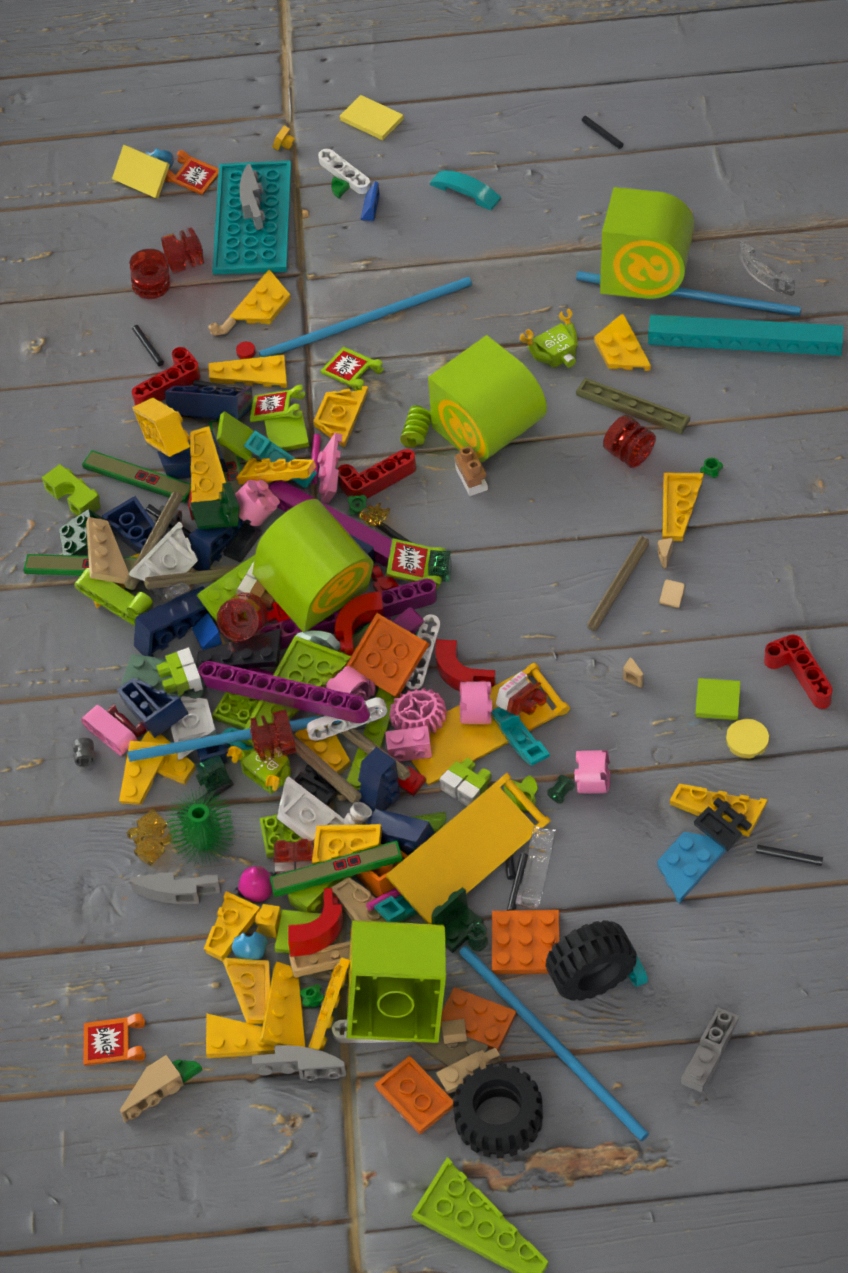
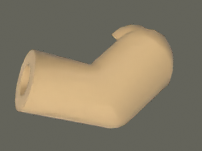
M228 317L223 325L218 326L216 322L211 323L208 329L214 336L227 334L236 324V320L233 317Z

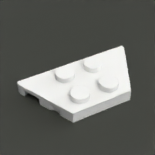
M178 522L130 571L129 575L145 581V578L150 576L187 573L198 560L195 553L191 550L188 538H185L183 534L182 524Z
M182 696L181 701L189 714L171 726L174 743L216 735L208 700ZM194 750L177 753L178 759L184 758Z
M289 776L286 778L277 814L278 820L309 844H313L315 841L316 825H344V819Z

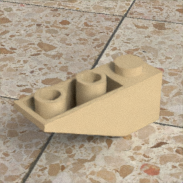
M167 1055L155 1061L144 1070L120 1109L124 1122L137 1118L142 1111L156 1106L161 1099L169 1094L176 1093L183 1086L180 1073Z

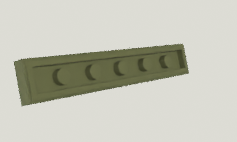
M584 378L576 390V395L681 435L690 422V416Z

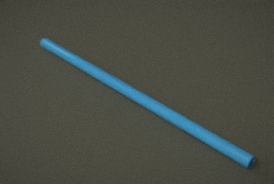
M578 271L576 280L600 284L601 274ZM678 287L669 294L671 296L799 317L801 313V307L681 287Z
M470 277L460 279L259 351L260 357L275 356L472 286Z
M325 715L127 751L129 762L307 729L309 722ZM337 720V721H334L332 724H334V723H339V722H342V721Z
M464 946L459 951V954L513 1010H516V1013L640 1141H644L649 1135L644 1127L468 946Z

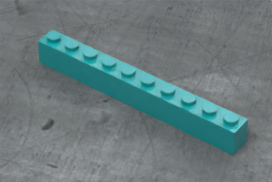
M650 315L648 345L841 356L844 325Z

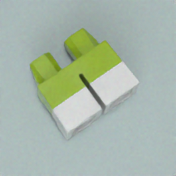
M189 647L166 655V662L156 665L160 679L170 675L172 677L162 681L163 688L167 694L177 691L178 696H181L184 691L193 688L195 692L203 690L201 679Z
M466 758L461 763L456 761L440 777V787L443 792L455 799L458 798V801L468 806L488 789L492 774L485 768H482L476 774L473 772L476 764L469 758Z

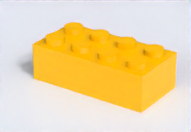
M154 398L132 407L148 444L168 457L190 447L188 443L190 437L187 431L182 428L181 423L183 420L178 411H174L173 408H169Z

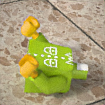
M570 309L566 310L568 317H565L562 311L559 314L560 320L565 322V325L560 323L533 338L534 335L530 329L525 331L528 338L523 333L520 335V341L528 344L527 348L536 361L549 364L551 367H557L564 363L568 368L576 363L574 357L578 347V339L574 324L570 321L572 316Z
M269 743L248 750H241L236 746H231L227 753L228 757L232 756L233 763H237L238 760L240 761L244 775L271 795L279 787L284 786L286 778L291 775L288 756L293 751L286 743H283L278 749Z

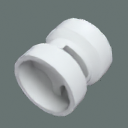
M362 802L353 803L350 813L343 820L344 825H366V821L372 815V810Z

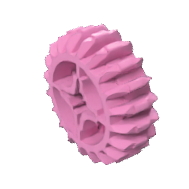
M424 687L422 690L415 688V691L411 692L407 690L406 694L400 693V698H394V704H391L389 716L395 730L428 726L429 733H436L437 728H442V723L446 722L447 710L445 702L439 693L433 692L432 689L427 691Z

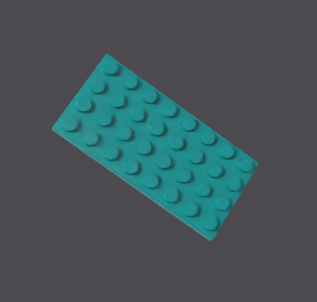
M291 160L219 164L213 275L266 273L268 270L271 272H287ZM248 164H251L253 171L256 170L259 180L257 183H261L263 194H260L261 208L259 210H263L265 220L262 221L263 229L256 230L252 218L244 219L242 211L240 182L243 171Z

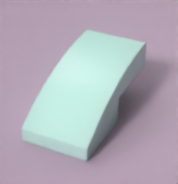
M306 631L296 634L300 638L338 651L341 647L340 642L328 632Z

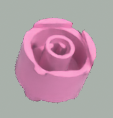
M248 480L235 494L239 504V517L244 521L248 519L253 526L262 525L280 503L279 499L268 489L269 486L265 481Z
M346 666L335 678H331L326 685L328 689L357 695L365 701L375 694L374 682L350 666Z
M460 682L461 724H491V682Z
M608 750L576 751V763L579 764V769H575L574 772L577 792L582 794L608 793L610 789V771L608 768L610 758Z

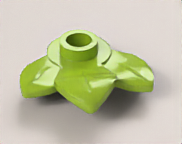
M528 775L522 783L512 780L535 805L534 795L538 788L534 778ZM504 785V792L521 811H528Z

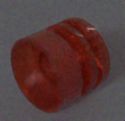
M192 227L186 229L187 236L183 230L179 231L180 240H177L174 233L161 237L164 254L173 274L186 270L185 261H188L192 268L195 267V260L198 265L204 264L202 245Z
M150 248L142 249L131 256L129 265L131 285L134 293L146 299H155L163 296L170 287L169 265L166 255L159 250Z
M623 415L609 427L603 440V447L610 454L618 457L620 461L625 462L630 468H635L650 455L656 442V435L645 426H640L639 422L631 416Z
M247 592L237 594L220 607L217 613L219 630L225 637L233 641L250 639L265 626L268 610L259 596ZM244 611L247 613V614H246V617H247V618H244V617H243Z
M286 709L273 712L272 723L269 724L264 715H261V726H258L255 717L250 718L251 739L254 750L261 762L266 761L264 751L269 750L271 760L275 759L274 749L279 748L282 756L297 753Z

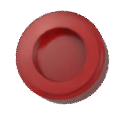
M241 342L236 347L237 356L240 359H250L256 354L255 346L251 342Z

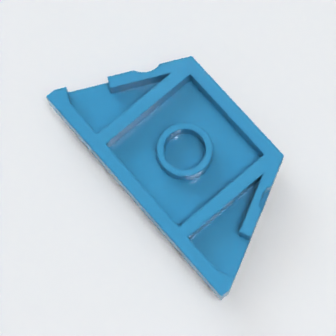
M683 832L657 861V867L661 874L664 875L668 887H671L679 904L723 856L726 850L709 836Z

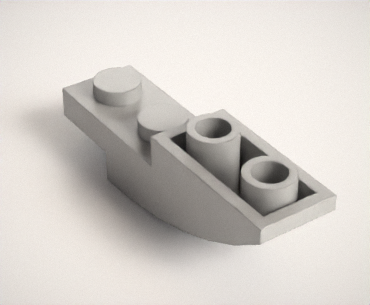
M248 164L241 177L240 199L244 219L252 218L256 230L263 229L262 221L265 220L263 210H259L261 208L260 194H263L261 183H257L259 180L256 170L253 171L251 164Z
M161 872L155 875L130 877L134 893L163 903L198 904L200 903L199 896L221 893L218 875L206 874L202 877H183L175 880L174 872Z
M719 1007L717 1008L700 1039V1044L681 1077L680 1084L699 1092L703 1091L707 1082H710L739 1020L738 1015Z
M279 1045L275 1046V1054L252 1055V1065L255 1074L270 1075L271 1073L278 1072L291 1074L299 1071L300 1079L308 1081L327 1077L329 1079H338L346 1076L344 1061L326 1052L312 1048Z

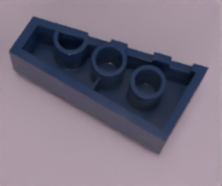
M172 386L165 391L166 405L169 408H173L176 412L178 411L181 417L187 415L194 419L209 417L210 420H219L220 415L225 411L239 420L252 409L253 404L252 386H245L243 390H236L235 386H227V388L216 390V386L203 387L201 390H199L198 386Z
M136 496L101 516L103 520L109 522L113 534L138 554H140L155 526V523Z
M201 586L191 590L189 593L176 597L137 616L135 619L134 647L143 656L154 657L152 653L158 649L161 651L169 647L167 643L176 637L178 639L184 637L191 627H194L209 613L197 597V594L205 588Z

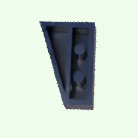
M211 431L223 473L229 472L214 433ZM190 447L170 457L161 451H157L167 476L176 479L191 477Z
M240 517L238 518V526L210 529L197 528L195 531H192L188 540L191 544V550L195 553L198 560L192 568L197 571L212 570L210 569L215 561H220L222 558L220 553L227 547L241 528L243 520Z
M136 678L130 679L116 689L127 708L154 738L189 714L180 697H173L168 695L166 691L156 690L152 685Z
M376 747L361 762L358 778L361 787L360 790H357L362 795L359 802L368 805L372 810V814L375 809L385 811L400 798L396 760Z
M375 809L366 825L381 824V844L397 841L400 851L408 856L435 834L429 821L380 809Z

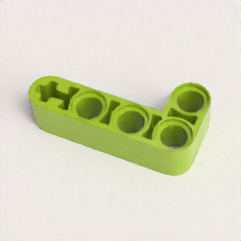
M89 568L85 569L74 584L78 591L135 626L137 616L153 608L152 599L145 593L138 592L134 596L113 582L90 578Z

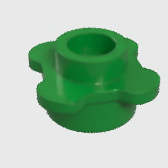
M707 458L704 461V466L700 468V472L716 478L719 476L718 472L723 468V464L716 458Z
M365 495L350 496L347 499L350 505L348 510L350 515L368 512L366 507L367 497Z
M319 984L300 991L304 1006L317 1007L321 1004L324 996L320 992L322 988Z

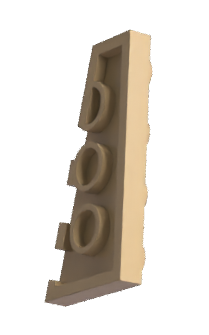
M88 517L86 527L90 578L124 584L129 572L109 522Z

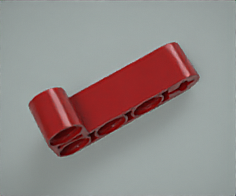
M177 347L172 351L171 355L174 366L133 387L132 397L135 406L151 398L163 401L166 399L165 391L172 386H191L195 379L200 380L201 375L198 362L185 347Z
M410 449L400 450L361 473H358L350 464L340 465L338 467L339 487L348 498L350 496L365 495L368 499L413 474L416 470L415 453Z
M788 635L766 645L764 663L768 668L778 669L789 665L816 708L826 709L831 705L833 688L800 636Z

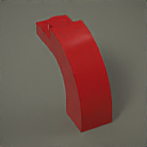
M381 591L357 596L349 601L339 612L335 622V636L340 642L341 652L345 651L346 655L352 656L354 653L353 634L361 624L372 621L377 613L384 617Z
M436 639L435 655L437 670L447 685L459 692L460 682L486 681L491 682V687L496 685L495 670L471 669L463 666L457 660V640Z
M332 888L324 889V909L317 919L306 924L288 925L290 957L306 956L319 952L328 947L340 934L343 926L342 904L338 905V897H333Z

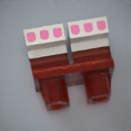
M519 672L499 688L496 705L516 716L522 712L531 716L535 712L537 705L542 707L546 703L548 694L540 690V682L534 685L527 681V674Z
M299 839L297 842L279 840L274 843L276 875L295 870V862L296 869L312 865L313 841H308V839Z

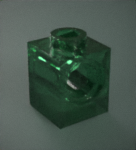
M430 550L428 562L429 576H439L442 579L441 582H450L452 569L451 551Z
M219 755L196 765L199 773L195 776L200 786L205 785L207 792L231 782Z

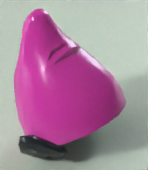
M261 866L248 867L243 871L239 879V885L235 888L234 892L251 902L265 901L273 892L269 877L276 875L277 872H268Z

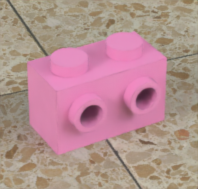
M428 726L385 732L388 754L399 762L432 757Z

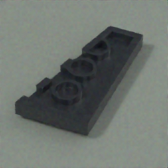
M277 629L198 651L196 668L198 670L199 666L206 661L242 669L276 667L279 664L282 631Z

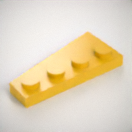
M208 426L190 432L191 502L219 500L222 483H226L210 427Z
M250 458L237 476V481L240 485L245 484L248 480H263L266 483H270L276 480L306 479L310 477L316 465L314 460L293 459L290 462H286L285 459H278L275 462H271L270 458H263L261 461H257L256 458Z
M664 473L662 540L673 538V541H683L704 473Z
M341 957L332 971L308 1048L323 1051L327 1037H324L326 1029H330L334 1016L331 1015L333 1009L337 1008L340 1000V995L338 994L347 978L346 971L350 962L348 959Z
M276 962L273 968L260 1038L261 1043L274 1047L279 1045L305 1047L299 977L294 978L291 966Z

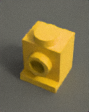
M262 905L255 918V924L258 925L256 932L265 937L277 938L281 918L280 906Z

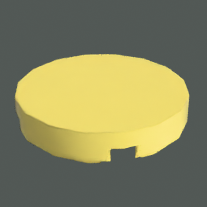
M738 720L731 724L727 730L726 743L730 751L736 756L748 759L754 758L756 755L764 753L768 747L769 734L767 728L756 720Z

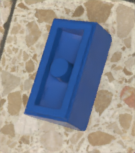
M377 181L373 183L366 193L361 220H375L380 196L379 183Z
M207 613L192 628L202 650L222 644L219 631L211 616Z

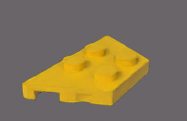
M268 270L229 317H233L235 320H246L248 324H271L291 300L290 293L275 275Z
M624 314L618 316L594 336V342L608 369L622 368L633 370V367H642L644 371L651 370V365Z
M362 386V390L357 391L344 389L338 392H326L313 421L314 427L330 438L335 433L342 434V441L339 442V445L346 447L369 392L368 386Z

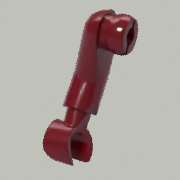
M115 704L107 709V712L127 727L136 738L141 737L142 734L147 732L142 723L137 724L135 727L122 713L118 712Z

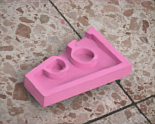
M339 433L333 435L324 450L320 451L317 459L320 464L318 478H320L319 493L321 494V502L329 504L337 492L339 470L335 469L341 453V451L337 450L339 442L342 441V434Z

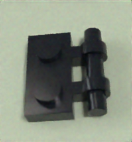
M308 764L305 771L309 775L300 772L294 781L325 805L329 806L337 795L336 790L332 789L335 787ZM318 779H321V780L325 781V783L323 784V783H321V782H319V781H317V780H318Z
M718 797L713 802V805L718 809L714 811L708 806L694 821V825L728 852L742 837V833L737 828L742 827L748 831L752 824L746 820L747 817L744 814L737 813L731 808L732 805L730 803L724 802ZM723 815H727L733 821L729 823L723 818Z

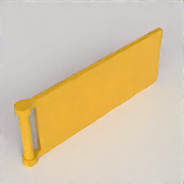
M532 663L521 671L528 676H533L556 706L554 710L550 708L527 676V681L530 682L528 692L512 706L518 712L521 722L529 732L553 718L569 712V705L561 700L540 672V667L537 663ZM514 676L491 687L490 699H492V710L499 707L496 705L499 688ZM460 705L447 711L446 722L442 723V728H437L436 733H429L432 757L410 761L416 770L426 778V784L431 786L440 781V777L456 761L461 763L466 758H469L475 762L509 742L498 727L492 714L491 724H461Z
M508 772L386 875V878L428 924H432L431 915L433 910L439 905L442 906L454 891H458L463 887L466 889V894L551 822V819L548 816L545 817L511 780L512 777ZM505 785L539 823L535 826L500 787Z

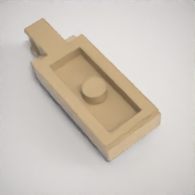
M496 1048L485 1053L481 1050L436 1072L447 1095L456 1091L459 1084H463V1078L467 1074L472 1076L474 1069L480 1067L482 1070L486 1068L487 1064H495L501 1061L500 1054Z

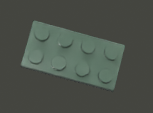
M131 654L121 686L130 679L136 678L152 685L156 690L165 691L162 681L172 677L170 675L160 679L156 665L166 662V659ZM200 676L203 690L195 692L193 688L184 691L181 696H178L177 691L168 693V695L177 696L180 699L182 696L193 699L203 698L207 686Z

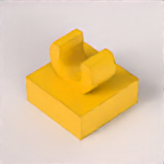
M285 125L281 128L275 137L272 148L279 151L281 146L287 150L291 148L295 138L288 135L290 128Z

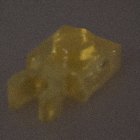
M377 503L375 507L369 505L361 510L359 518L364 520L366 524L376 527L385 521L390 509L380 508L381 503Z
M152 809L136 821L138 827L130 828L127 831V836L130 839L132 836L138 835L133 839L134 844L137 846L143 842L146 835L151 839L165 829L167 823Z
M160 827L156 830L153 839L147 836L136 847L134 854L151 866L165 852L163 845H168L172 841V835L169 833L166 837H161L164 834V830Z

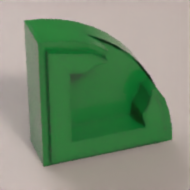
M335 176L331 181L332 193L340 199L350 186L348 182Z
M179 1059L172 1062L180 1073L183 1083L203 1071L202 1066L196 1061Z

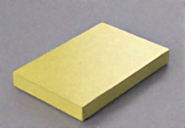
M362 95L340 115V121L382 141L404 120L403 114Z
M123 145L112 179L154 198H159L170 164L130 146Z

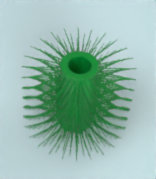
M192 793L194 804L189 806L184 801L190 807L189 809L186 807L185 811L181 810L184 814L179 815V813H175L174 815L171 813V815H166L181 816V819L177 820L176 818L174 820L172 818L167 823L182 821V823H177L176 825L173 823L168 829L170 827L172 829V827L183 826L181 829L178 828L176 830L174 828V831H170V834L174 832L175 835L171 839H176L180 836L185 837L182 840L173 841L172 844L186 841L183 845L188 844V849L194 846L188 853L193 851V849L197 853L198 850L200 858L199 852L201 853V850H203L206 859V850L210 861L208 852L210 850L208 849L211 847L212 851H218L214 848L216 845L214 842L229 845L228 843L219 842L217 839L232 840L222 836L224 834L225 836L227 834L230 836L234 831L228 833L221 832L224 829L225 831L227 829L228 831L231 830L233 825L231 826L232 820L230 821V819L232 818H229L227 815L226 817L224 815L223 818L217 817L222 813L231 812L226 810L224 812L223 810L221 813H216L217 810L224 808L222 805L220 808L213 809L216 805L220 804L218 802L211 806V808H208L217 797L208 805L206 801L204 804L202 796L203 802L198 804L197 800L196 804ZM221 819H226L224 823L218 822ZM223 824L225 826L226 824H228V827L226 826V828H220L219 826ZM179 831H183V832H184V833H182L181 835H177V833H178ZM180 845V846H177V847H173V849H174V848H175V849H176V848L178 849V847H179V849H180L183 845Z

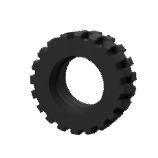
M603 920L602 922L595 921L589 925L585 924L577 930L574 929L567 936H563L558 943H555L552 951H549L547 954L546 969L562 997L572 1001L576 999L582 1001L586 998H594L599 994L602 995L607 990L615 988L619 982H623L636 965L637 953L622 926L608 920Z
M499 1063L497 1067H493V1064H487L485 1069L481 1070L480 1067L474 1069L472 1076L467 1074L463 1078V1084H459L456 1089V1095L453 1099L456 1130L458 1135H461L465 1145L470 1144L471 1150L479 1153V1151H483V1156L491 1157V1154L497 1155V1158H504V1154L514 1156L517 1155V1150H526L529 1147V1141L534 1142L538 1137L537 1132L541 1131L543 1119L541 1092L538 1091L536 1082L531 1081L528 1073H520V1068L516 1066L507 1068V1064ZM493 1097L509 1098L520 1107L519 1114L513 1120L499 1125L483 1121L478 1117L476 1111L484 1101Z

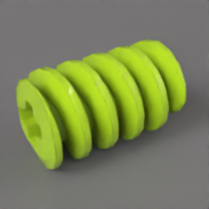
M413 405L409 408L406 423L400 437V442L405 447L415 448L425 443V438L431 424V412L419 405Z

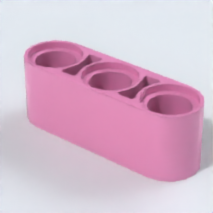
M96 705L81 718L83 725L92 734L120 756L128 751L130 741H138L136 736L127 727L99 705Z

